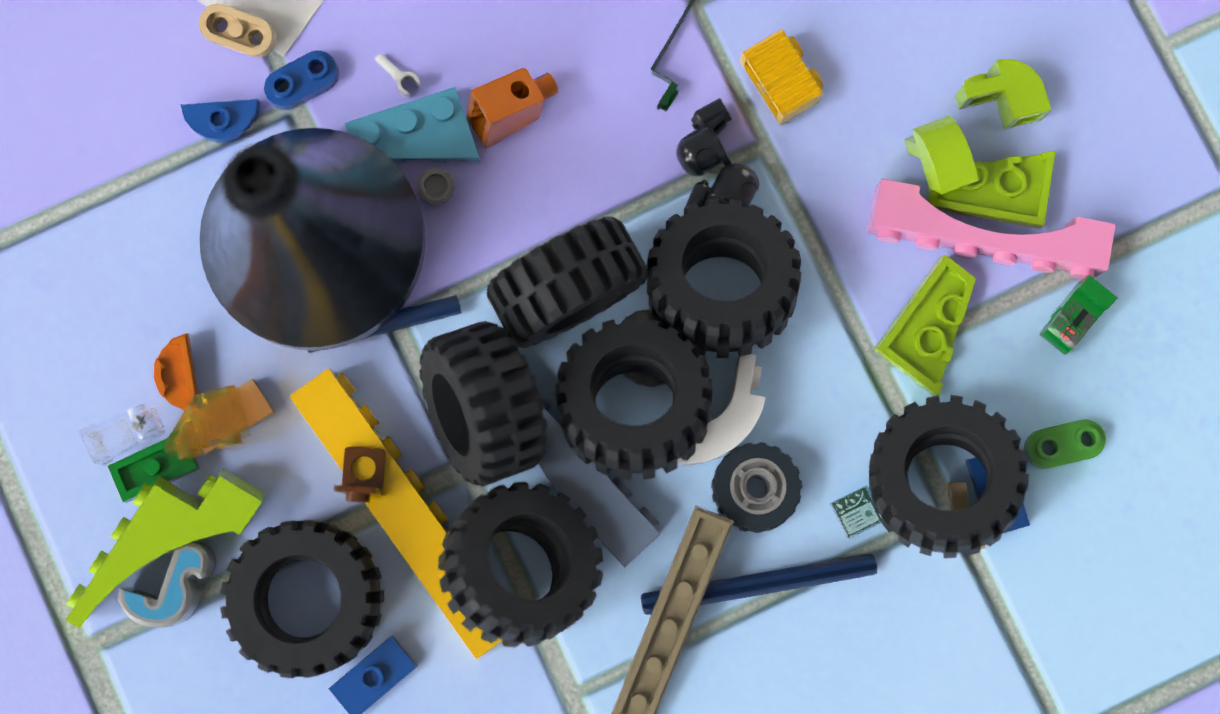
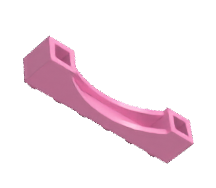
M881 179L875 187L867 232L877 234L876 238L878 240L898 243L900 239L915 241L916 247L926 250H938L939 246L954 249L955 255L975 258L978 254L992 256L993 262L1002 265H1016V261L1031 264L1032 270L1044 273H1053L1055 269L1069 271L1070 277L1079 280L1089 275L1093 278L1097 277L1109 269L1116 224L1075 217L1065 225L1064 229L1052 232L1025 235L1005 234L980 229L948 216L919 194L920 186Z

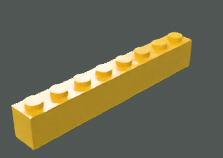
M326 369L289 397L342 472L346 447L385 450L383 496L371 495L370 503L365 504L477 660L500 643L502 639H497L493 643L481 639L483 631L476 627L470 632L461 624L466 619L460 611L453 614L447 605L452 596L450 591L445 593L441 591L439 580L445 575V571L438 569V560L441 553L445 550L442 542L448 532L444 525L449 520L436 501L429 504L420 491L425 488V485L412 468L407 472L397 460L402 456L401 451L389 436L382 439L374 428L379 424L378 419L366 404L359 407L352 397V394L357 390L343 372L337 376L331 369ZM367 456L359 457L352 466L353 474L359 480L370 479L376 469L374 461Z

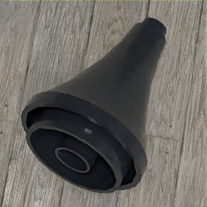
M302 128L272 135L254 145L246 146L236 152L225 166L223 173L208 196L201 219L199 235L200 255L206 279L219 303L229 315L246 329L271 343L287 348L311 351L328 350L355 343L371 335L390 321L403 307L417 283L423 265L426 243L425 225L418 199L400 168L391 158L371 143L355 135L326 128Z

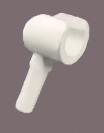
M382 53L377 55L375 61L397 82V89L400 95L410 97V94L401 86L404 80H413L420 87V80L415 73L409 71L403 73Z

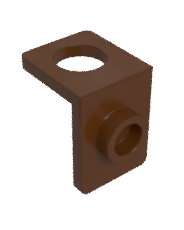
M346 447L344 451L342 485H334V492L346 494L345 501L370 503L371 495L383 496L385 450ZM362 456L370 457L376 466L374 475L367 480L357 479L352 471L353 463Z

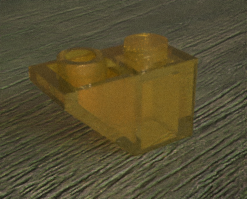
M235 385L194 395L164 444L166 454L171 457L178 456L179 461H184L202 456V449L218 445L219 450H225L242 445V438L251 436L239 389Z

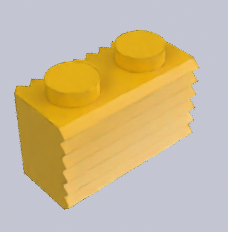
M783 29L743 51L740 58L741 65L779 125H783L812 106L817 105L823 95L821 89L824 88L817 71L813 68L807 69L802 61L803 51L798 41L793 36L787 37Z

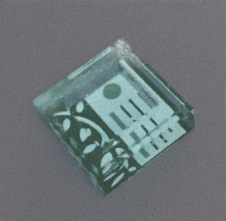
M867 485L830 503L847 539L882 523L880 514L875 513L871 502V492Z

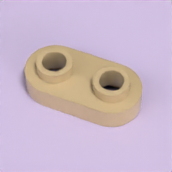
M223 4L210 5L200 15V32L207 40L214 44L253 58L267 56L276 45L277 38L274 28L257 16ZM223 20H227L228 26L226 30L219 32L218 24ZM257 33H262V42L258 45H254V35Z

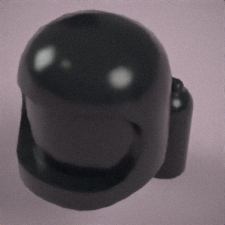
M721 98L694 112L691 122L693 123L692 127L696 130L681 138L677 144L676 156L678 162L691 176L701 177L720 164L725 166L732 164L717 136L727 126V123L732 120Z
M737 163L728 164L721 168L711 188L706 180L696 183L685 207L692 204L703 207L706 206V200L719 199V204H729V200L733 199L740 200L741 206L750 208L752 199L760 186L759 178L751 168Z

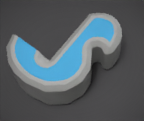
M190 542L176 548L159 597L129 587L119 588L118 602L124 613L133 621L144 626L165 628L187 621L197 609L200 599L196 577L198 579H210L214 575L216 567L214 552L208 545L203 543Z

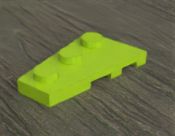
M1056 151L1042 152L1039 155L1021 157V155L988 162L976 161L974 164L979 181L944 194L928 187L926 200L943 212L1041 229L1045 225Z
M947 255L940 256L873 349L932 396H940L944 371L947 363L951 361L955 336L959 324L963 322L976 278Z

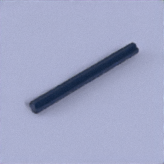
M864 554L710 581L700 606L872 576L877 574V562L873 554ZM661 590L641 595L640 599L644 614L650 615Z

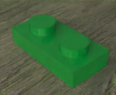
M182 432L107 466L121 500L125 503L136 498L145 482L153 486L160 476L171 483L200 469L185 433Z

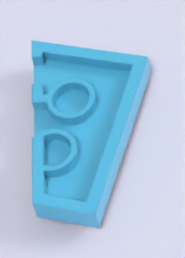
M456 87L345 123L349 134L371 143L391 158L393 162H406L407 160H431V162L467 160V162H481Z

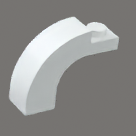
M757 355L738 356L731 398L726 410L719 417L708 422L707 434L703 442L696 443L695 453L688 461L679 458L678 465H697L720 458L738 446L752 431L761 415L766 399L764 396L750 394L751 389L758 390L762 366L755 365Z

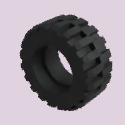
M719 199L706 200V206L703 207L692 204L684 208V215L682 217L674 214L666 221V228L658 230L653 239V248L649 249L647 258V295L649 296L648 305L651 314L656 316L657 320H661L662 328L668 330L673 325L683 331L681 340L685 342L687 339H692L699 347V355L705 356L706 351L717 352L716 358H728L729 352L736 351L740 357L752 354L754 345L763 349L772 343L773 334L781 335L787 327L788 318L793 316L802 275L800 271V252L794 248L795 240L791 233L787 230L781 232L782 222L774 215H770L768 218L763 215L764 209L754 204L747 208L741 206L740 200L733 199L729 200V204H719ZM728 257L749 266L758 276L761 285L744 298L733 301H718L707 298L694 290L687 282L685 275L694 265L705 259Z
M607 216L572 228L568 232L550 239L545 244L537 246L529 251L528 254L513 261L510 266L502 269L497 273L496 277L489 281L487 285V298L503 328L508 331V336L514 338L520 348H528L531 345L535 346L563 332H567L607 310L615 303L620 302L646 282L648 268L622 221L612 216Z
M638 316L625 317L626 323L616 324L614 319L602 322V330L596 332L591 328L582 334L583 344L581 346L578 343L571 345L566 352L567 362H561L557 372L558 384L555 385V397L564 437L570 448L576 447L577 457L585 464L594 461L596 471L604 475H609L612 469L618 471L619 479L631 480L632 473H642L643 480L655 478V470L663 468L665 473L677 469L678 459L682 458L688 461L695 453L696 443L703 442L707 434L708 422L711 419L713 383L712 379L709 378L710 368L706 358L699 357V347L692 339H687L685 342L681 340L683 331L673 325L666 330L661 327V320L649 318L648 323L638 322ZM627 372H643L659 378L670 388L673 394V403L669 410L657 420L644 425L629 426L616 423L604 416L597 408L596 395L606 382L617 375Z
M480 321L433 337L423 347L419 360L421 365L419 370L420 380L423 384L422 393L427 403V412L430 420L433 422L437 439L441 441L445 455L452 461L453 468L457 473L462 474V478L466 482L483 487L536 467L546 453L545 448L548 442V438L545 435L547 420L543 415L544 405L542 397H539L536 388L538 385L534 375L531 374L528 368L529 363L525 355L520 353L519 345L514 338L508 336V331L498 326V324L487 321Z
M939 395L926 397V404L919 407L916 402L905 406L903 415L899 417L894 414L886 422V429L884 432L878 433L874 442L873 453L870 454L869 491H871V502L875 513L880 514L882 525L889 533L894 531L898 535L900 543L906 547L913 544L920 548L919 553L931 556L932 552L943 553V558H956L957 553L966 552L970 556L979 553L981 547L986 544L991 547L1000 540L1006 530L1009 531L1015 522L1028 488L1029 474L1026 473L1028 458L1026 451L1019 448L1021 438L1016 430L1011 429L1008 431L1005 428L1007 419L1000 413L995 412L993 416L985 412L986 404L975 400L973 406L962 404L963 396L951 395L950 402H940ZM952 445L960 447L974 455L982 464L986 472L985 490L975 504L964 509L950 511L929 506L921 501L911 490L908 470L913 458L921 451L932 446Z
M514 482L508 489L503 484L492 488L486 495L481 494L461 513L453 522V527L446 533L442 542L445 550L439 556L438 569L444 570L445 575L439 582L441 591L444 593L450 591L452 596L447 605L453 614L460 611L466 619L461 624L470 632L476 627L482 630L481 639L493 643L497 639H502L504 647L516 648L522 643L530 647L538 645L546 639L550 640L584 616L583 611L592 606L597 596L594 589L601 585L603 572L596 569V566L603 562L602 548H595L593 541L599 536L594 526L589 528L586 526L583 519L587 515L579 506L574 510L568 505L570 498L562 492H559L556 496L549 494V486L538 483L530 490L527 482ZM506 531L522 533L535 540L543 548L548 556L552 570L551 586L545 596L536 600L520 598L506 591L498 583L491 571L488 560L489 543L496 534Z
M291 520L259 531L257 538L247 540L239 548L242 552L238 559H231L226 569L231 573L228 582H222L220 594L226 595V606L220 607L222 619L228 618L231 627L226 630L230 641H237L242 647L239 653L247 661L253 659L258 663V669L266 673H279L280 677L310 678L338 669L357 657V653L362 648L367 647L373 638L372 633L375 627L379 626L381 621L380 606L384 602V590H381L379 579H382L380 569L375 567L371 560L373 555L367 547H363L357 541L358 538L328 523ZM302 559L316 561L327 567L336 577L341 594L339 612L333 623L323 632L311 637H296L284 632L273 620L268 605L269 587L275 574L286 564Z

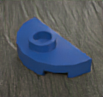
M258 99L182 104L180 106L184 120L196 134L208 141L225 143L242 137V133L250 128L253 121L257 120L260 102Z

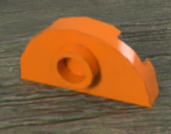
M188 333L172 338L161 350L154 362L153 379L159 394L171 405L184 411H201L190 337Z

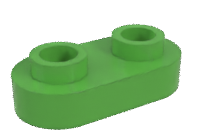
M1083 419L1034 431L1027 437L1024 443V450L1030 464L1040 469H1048L1098 456L1105 447L1106 436L1098 423ZM1083 432L1091 436L1092 441L1089 446H1085L1081 442L1080 437ZM1044 441H1049L1053 445V453L1051 455H1046L1043 452L1042 444Z

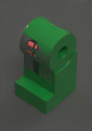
M1089 275L1075 285L1050 316L1051 319L1039 335L1062 354L1066 355L1079 343L1104 311L1112 306L1118 297Z

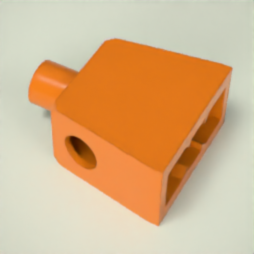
M521 68L471 90L466 118L483 147L487 149L538 120L545 100L558 94L557 84L548 72L533 79L526 68Z

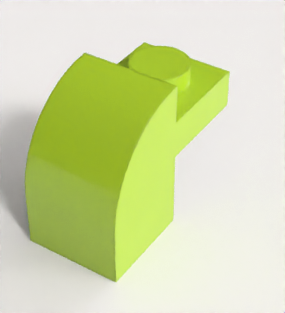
M1013 59L996 60L988 70V76L986 73L965 79V84L955 94L959 110L996 101L1004 129L1041 121L1051 111L1046 89L1040 76L1027 64Z
M948 115L913 128V136L904 139L908 154L921 159L930 189L944 194L979 181L968 142L961 128L951 116Z

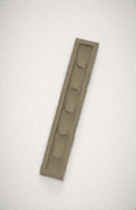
M695 505L611 714H656L733 525L732 519Z

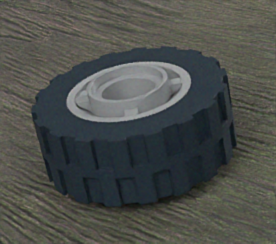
M751 442L739 448L736 447L722 459L714 472L711 488L713 490L712 500L717 506L716 510L719 515L732 519L733 525L741 531H751L753 533L770 531L786 522L796 511L797 504L800 503V489H802V480L799 479L798 475L800 471L792 463V458L788 454L785 455L776 446L771 447L767 443L762 442L752 444ZM759 478L765 483L766 494L764 497L755 498L748 493L746 488L748 479Z

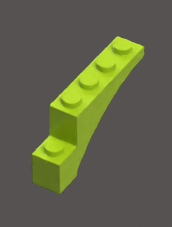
M222 468L217 478L211 474L207 477L197 493L199 497L203 498L202 500L197 499L160 476L153 486L145 482L132 504L138 507L131 520L124 516L122 517L110 536L116 540L114 546L109 553L103 550L99 552L88 569L89 572L94 574L87 587L79 583L67 601L66 605L71 607L72 610L65 621L80 629L94 609L117 585L139 568L171 550L192 541L220 533L234 531L241 535L262 503L264 492Z

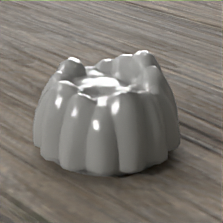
M433 167L431 170H425L424 174L420 175V181L417 183L419 187L418 193L424 201H428L429 204L435 203L440 205L442 202L446 203L453 196V191L455 190L454 179L443 168Z

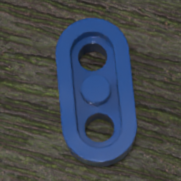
M321 50L311 51L270 73L264 83L265 95L270 103L280 110L294 109L331 89L338 81L339 68L329 53ZM316 64L324 65L323 71L319 74L311 73L312 67ZM288 82L289 88L287 91L282 93L277 91L280 83Z

